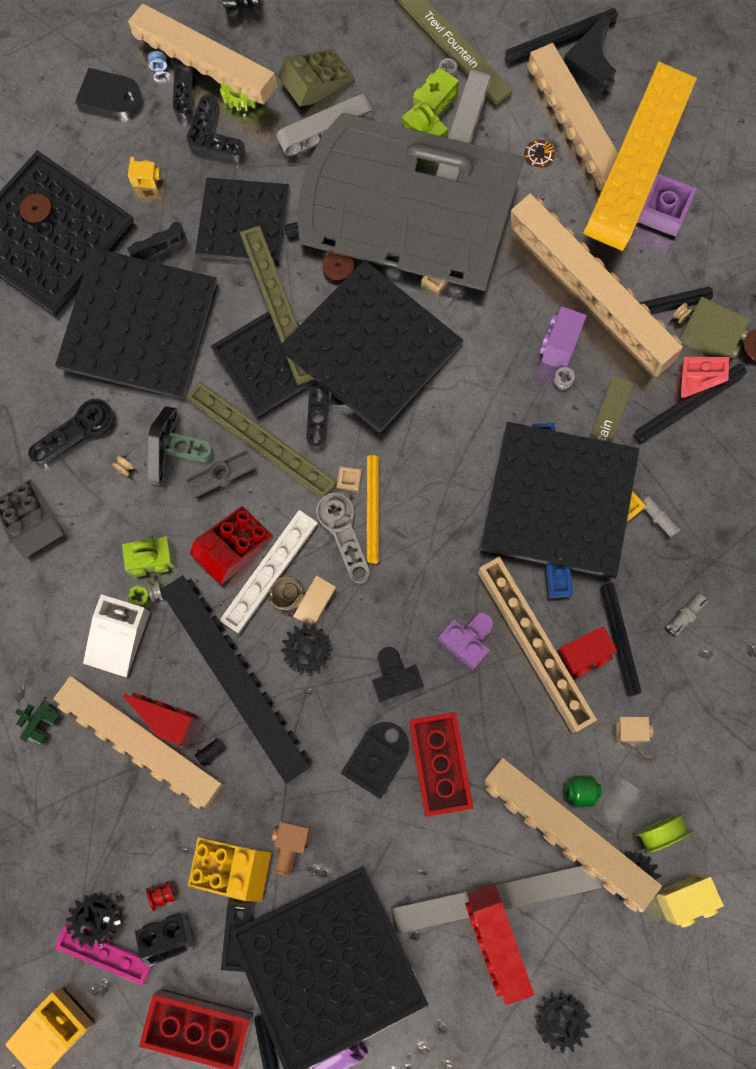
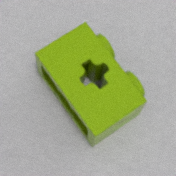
M439 67L435 73H431L428 76L426 83L415 91L413 95L414 106L419 102L425 103L438 117L458 94L459 80Z

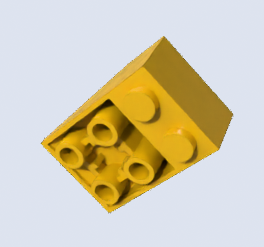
M198 837L188 886L243 901L262 902L272 852Z
M59 988L53 991L33 1011L5 1045L26 1069H52L94 1023L65 991Z

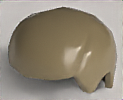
M283 576L277 579L269 589L270 603L279 610L290 611L297 608L304 597L302 583L293 576Z

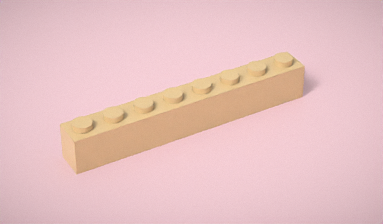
M143 3L128 20L132 30L131 33L136 39L144 40L155 49L159 48L168 56L181 60L186 66L196 68L203 75L207 74L213 77L220 84L224 83L230 86L232 90L237 93H243L254 102L258 101L264 105L278 87L274 72Z
M553 43L548 44L530 53L528 62L529 72L532 75L534 74L539 89L544 91L549 106L554 108L559 123L564 125L567 137L575 144L577 154L580 157L582 156L587 171L590 174L592 173L596 186L601 191L618 152Z
M498 557L480 567L478 575L572 734L597 721L501 558Z
M70 676L53 698V700L59 703L57 708L68 715L72 712L77 716L76 721L86 728L90 725L96 730L94 734L103 741H106L108 738L115 743L112 746L115 750L123 755L127 752L133 756L131 759L133 763L141 768L146 766L151 769L150 775L160 782L165 779L171 784L169 788L176 794L181 795L183 792L189 797L188 802L198 809L201 806L208 808L224 786V783L77 678Z
M504 758L500 760L485 779L486 791L494 798L499 796L506 802L504 805L512 813L516 814L519 812L525 817L524 822L534 830L536 828L544 833L543 837L553 846L557 843L564 849L563 854L573 862L579 861L584 866L583 870L592 878L597 876L604 882V888L613 895L618 893L625 899L624 904L632 911L636 912L639 910L643 912L661 889L662 885Z

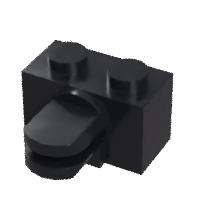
M385 647L380 650L377 659L382 677L372 680L380 705L424 689V684L416 664L404 668L399 652L395 648Z

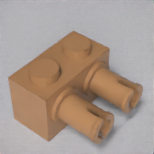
M286 821L280 822L278 826L274 827L272 840L275 841L274 847H277V850H279L274 873L285 876L292 874L296 853H305L308 850L312 832L311 827Z

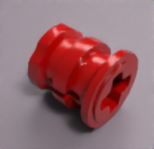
M170 881L165 882V885L162 886L158 884L152 890L149 887L146 888L147 899L153 911H156L159 905L163 907L169 901H176Z

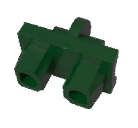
M45 700L41 702L33 716L30 714L35 707L31 704H28L24 711L17 708L15 713L20 718L16 725L23 727L26 720L29 721L20 736L22 741L26 742L29 740L40 744L46 732L36 727L41 719L52 725L57 718L58 713L49 707V703Z

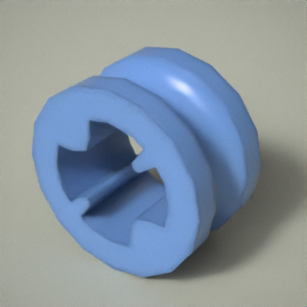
M153 51L148 54V64L151 70L163 71L167 68L166 55L163 52Z

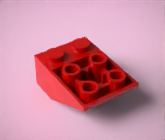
M241 506L197 537L193 542L190 555L221 585L236 574L273 538V535L249 511Z
M135 692L132 693V696L124 694L123 698L159 738L190 747L199 720L194 719L195 714L178 707L176 712L172 711L173 706L155 700L154 704L150 703L151 698Z

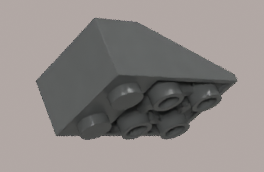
M31 479L0 497V521L10 543L24 559L63 535L57 520Z

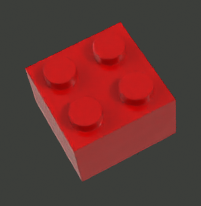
M602 626L561 646L556 652L569 674L579 678L591 671V666L595 665L596 668H599L609 663V661L613 660L612 655L617 650L605 627Z

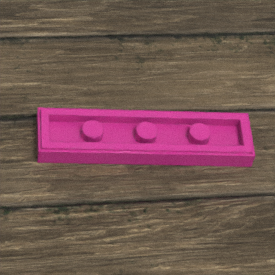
M64 924L54 949L142 986L145 985L152 966L147 967L140 960L138 953L107 940H103L102 948L99 947L98 943L94 944L93 950H90L88 943L83 948H80L79 940L73 943L71 940L73 934H68L67 928L71 925ZM87 932L83 933L86 936H93Z

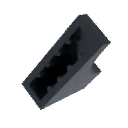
M603 15L565 54L563 60L572 76L599 96L605 90L609 91L615 83L614 77L616 69L605 58L601 46V40L607 33L611 20L606 15Z

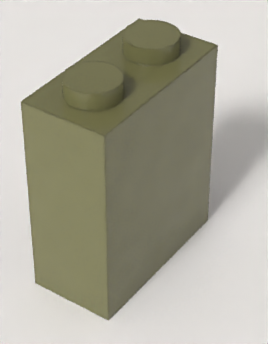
M701 297L679 339L681 343L710 357H729V359L731 357L734 359L740 349V346L737 345L739 340L743 341L749 331V328L746 326L750 319Z

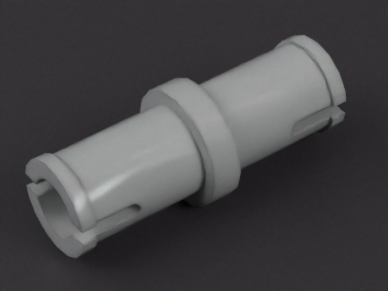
M651 495L642 501L646 505L644 509L653 518L652 521L655 524L658 523L670 538L682 529L668 515V510L663 509Z
M696 593L686 606H682L679 609V614L667 625V628L670 629L669 631L679 636L680 632L690 622H694L696 615L708 604V600H705L706 598L702 594Z

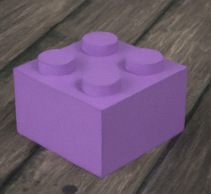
M657 173L637 222L676 237L697 188Z
M561 306L559 314L554 313L540 351L541 354H544L541 362L557 368L568 366L587 315Z

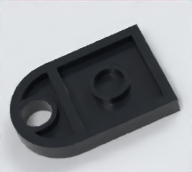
M88 68L75 103L80 108L116 117H126L139 109L142 103V93L138 84L129 77ZM130 96L136 97L132 102L126 101Z
M380 722L373 725L367 730L340 774L381 799L408 755L409 740L405 731L400 726L391 722ZM389 729H394L398 732L399 738L396 742L390 743L385 739V733Z

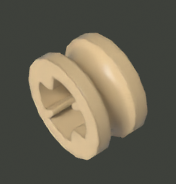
M686 302L672 315L673 319H678L679 324H682L694 311L692 308L689 309L687 307L688 304Z
M117 456L116 463H112L115 469L126 476H129L130 469H134L130 462L120 456Z

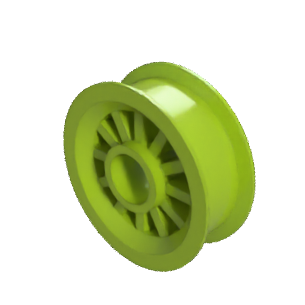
M685 812L662 819L635 834L641 837L646 847L645 854L674 844L694 832L693 829L688 828L683 819Z

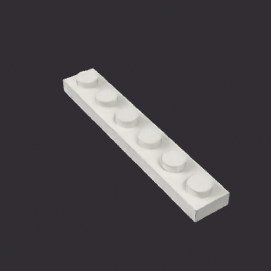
M300 510L296 513L220 618V622L237 634H240L270 592L269 589L274 582L281 577L317 527L318 522Z

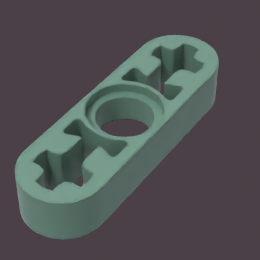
M170 433L165 442L170 443V449L168 444L165 443V454L198 462H207L213 455L210 444L204 440ZM179 441L187 443L184 451L179 452L175 450V445ZM192 444L194 449L201 450L202 447H205L207 453H203L202 456H200L198 451L192 450Z

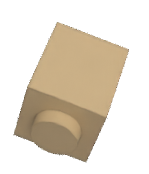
M649 717L616 718L617 742H649L650 737H653V724L649 723Z

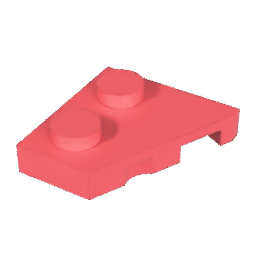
M684 357L681 397L690 396L728 381L729 357Z

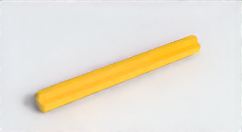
M368 455L367 563L376 564L379 562V456Z

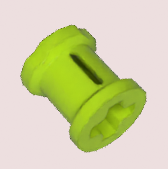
M134 586L130 589L128 600L131 604L144 607L145 609L152 605L153 602L146 588ZM139 594H143L141 602L138 601Z

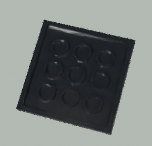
M206 177L195 250L196 257L250 262L240 232L260 225L274 264H280L290 191L289 184Z
M269 311L210 346L256 418L316 382L314 379L299 385L296 384L287 357L279 350L281 341Z

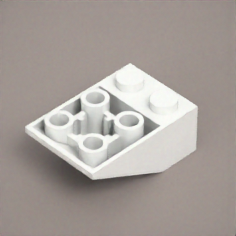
M101 594L93 614L83 664L127 678L150 612L144 607Z

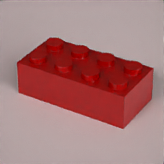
M456 712L410 719L409 726L425 817L474 809Z
M495 883L467 892L469 901L465 905L497 997L502 996L505 1005H509L534 996Z
M158 990L152 995L139 1047L219 1069H239L253 1014Z

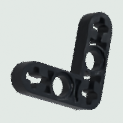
M203 95L199 100L187 134L189 148L196 152L232 161L242 160L246 151L241 140L211 133L219 111V105L214 95ZM201 119L208 120V124L205 126H199L198 122ZM218 141L222 143L218 149L211 148L213 142ZM236 147H238L239 150H236V152L234 153L232 150H235Z
M323 386L313 387L309 392L306 438L308 445L316 450L323 448L327 442L329 408L350 409L343 402H337L332 393V402H329L328 393L331 392ZM318 393H322L321 401L316 400ZM315 413H322L324 419L320 423L312 421V416ZM315 428L319 429V436L322 438L318 440V443H314V440L311 439L315 437Z
M165 406L149 429L148 484L161 486L163 483L165 440L176 425L177 408Z

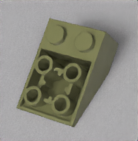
M334 49L285 57L278 78L300 107L315 104L355 80L354 75Z

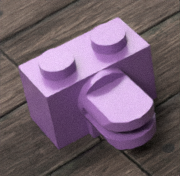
M486 613L474 615L464 628L453 620L439 636L438 641L474 671L490 651L481 642L492 630L493 621Z

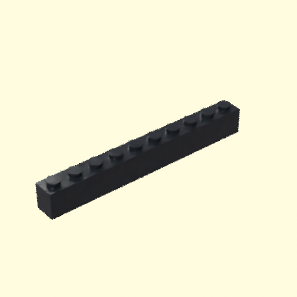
M183 575L162 588L160 592L284 782L289 785L312 769L309 765L312 762L311 758L305 750L302 752L296 745L299 740L293 731L287 732L283 726L286 723L284 717L279 710L274 712L270 706L273 703L272 699L266 691L262 693L258 688V685L261 684L254 672L249 674L245 668L248 663L241 653L237 655L232 647L235 646V643L228 634L224 636L220 628L223 625L216 615L212 617L208 612L211 607L204 597L199 598L196 594V591L199 589L191 578L187 580Z

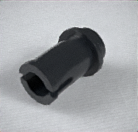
M215 738L214 741L203 749H197V753L194 756L202 766L205 764L209 765L210 760L226 749L219 739Z

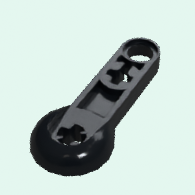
M169 56L174 67L173 109L178 118L187 119L193 112L195 68L186 66L181 60ZM186 86L187 88L184 91L185 97H182L181 90ZM181 104L188 105V109L184 112L177 110Z
M101 399L85 401L79 407L74 417L29 448V458L36 464H46L85 436L100 434L106 431L113 421V412L110 405ZM93 412L97 414L98 418L96 420L92 419L91 414ZM57 437H59V438L61 439V440H60V442H61L60 445L55 444V443H56V440H55V439H56ZM46 444L50 445V448L53 449V450L50 451V449H49L47 446H45V445H46ZM43 448L45 450L44 457L35 459V452Z

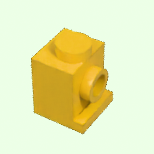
M130 157L128 178L132 187L157 188L158 180H161L162 177L161 167H156L155 162L148 160L136 161L135 157Z

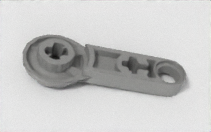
M329 493L322 497L317 504V519L322 526L333 534L351 580L354 583L363 584L368 580L370 572L352 528L353 504L343 494ZM335 506L336 509L340 508L341 512L338 511V516H334V514H329L328 511H331L330 507ZM347 548L357 549L355 558L357 561L361 559L362 562L355 563L349 567L348 563L353 562L350 555H345L348 552ZM362 567L365 569L366 575L363 579H356L353 576L355 568Z

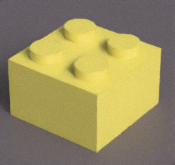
M701 874L661 889L656 896L666 921L675 925H681V927L694 924L695 918L703 915L704 918L711 917L718 913V908L724 906L712 878Z

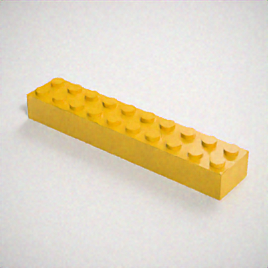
M658 62L585 227L584 235L621 251L624 250L634 231L697 77Z

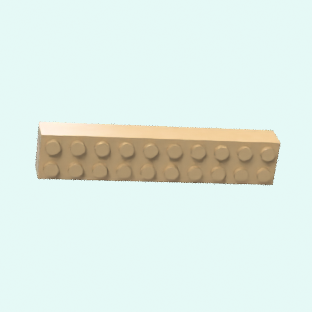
M530 193L511 210V229L656 377L660 376L677 361L683 348L680 339L674 334L671 335L666 330L664 323L659 319H655L650 314L649 308L643 303L640 304L635 299L634 293L629 288H624L620 284L619 278L613 272L609 273L604 268V263L598 257L594 258L589 253L590 250L585 243L577 241L572 230L564 227L560 223L558 216L554 212L550 213L539 197L535 198Z

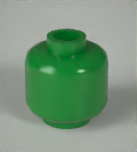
M592 775L572 776L569 782L565 784L566 800L570 801L574 807H593L596 805L598 798L602 797V786L600 783L597 784L596 779Z

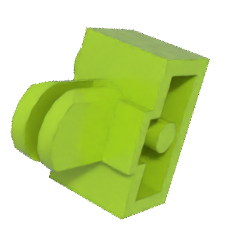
M419 102L401 117L403 128L448 138V128L440 122V119L425 103Z
M167 536L122 544L125 571L133 575V577L145 576L146 572L151 571L164 573L168 572L169 568L175 567L172 543Z

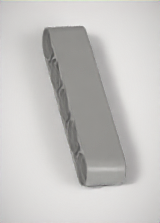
M366 94L357 95L280 129L276 134V138L285 155L292 156L317 145L341 113L373 120L376 116V111Z

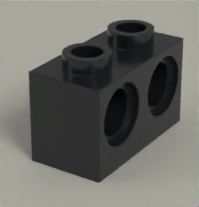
M182 914L170 915L161 922L148 923L142 929L135 931L139 958L147 967L194 950L189 922ZM180 930L179 934L172 938L173 933ZM156 938V942L149 946V943Z

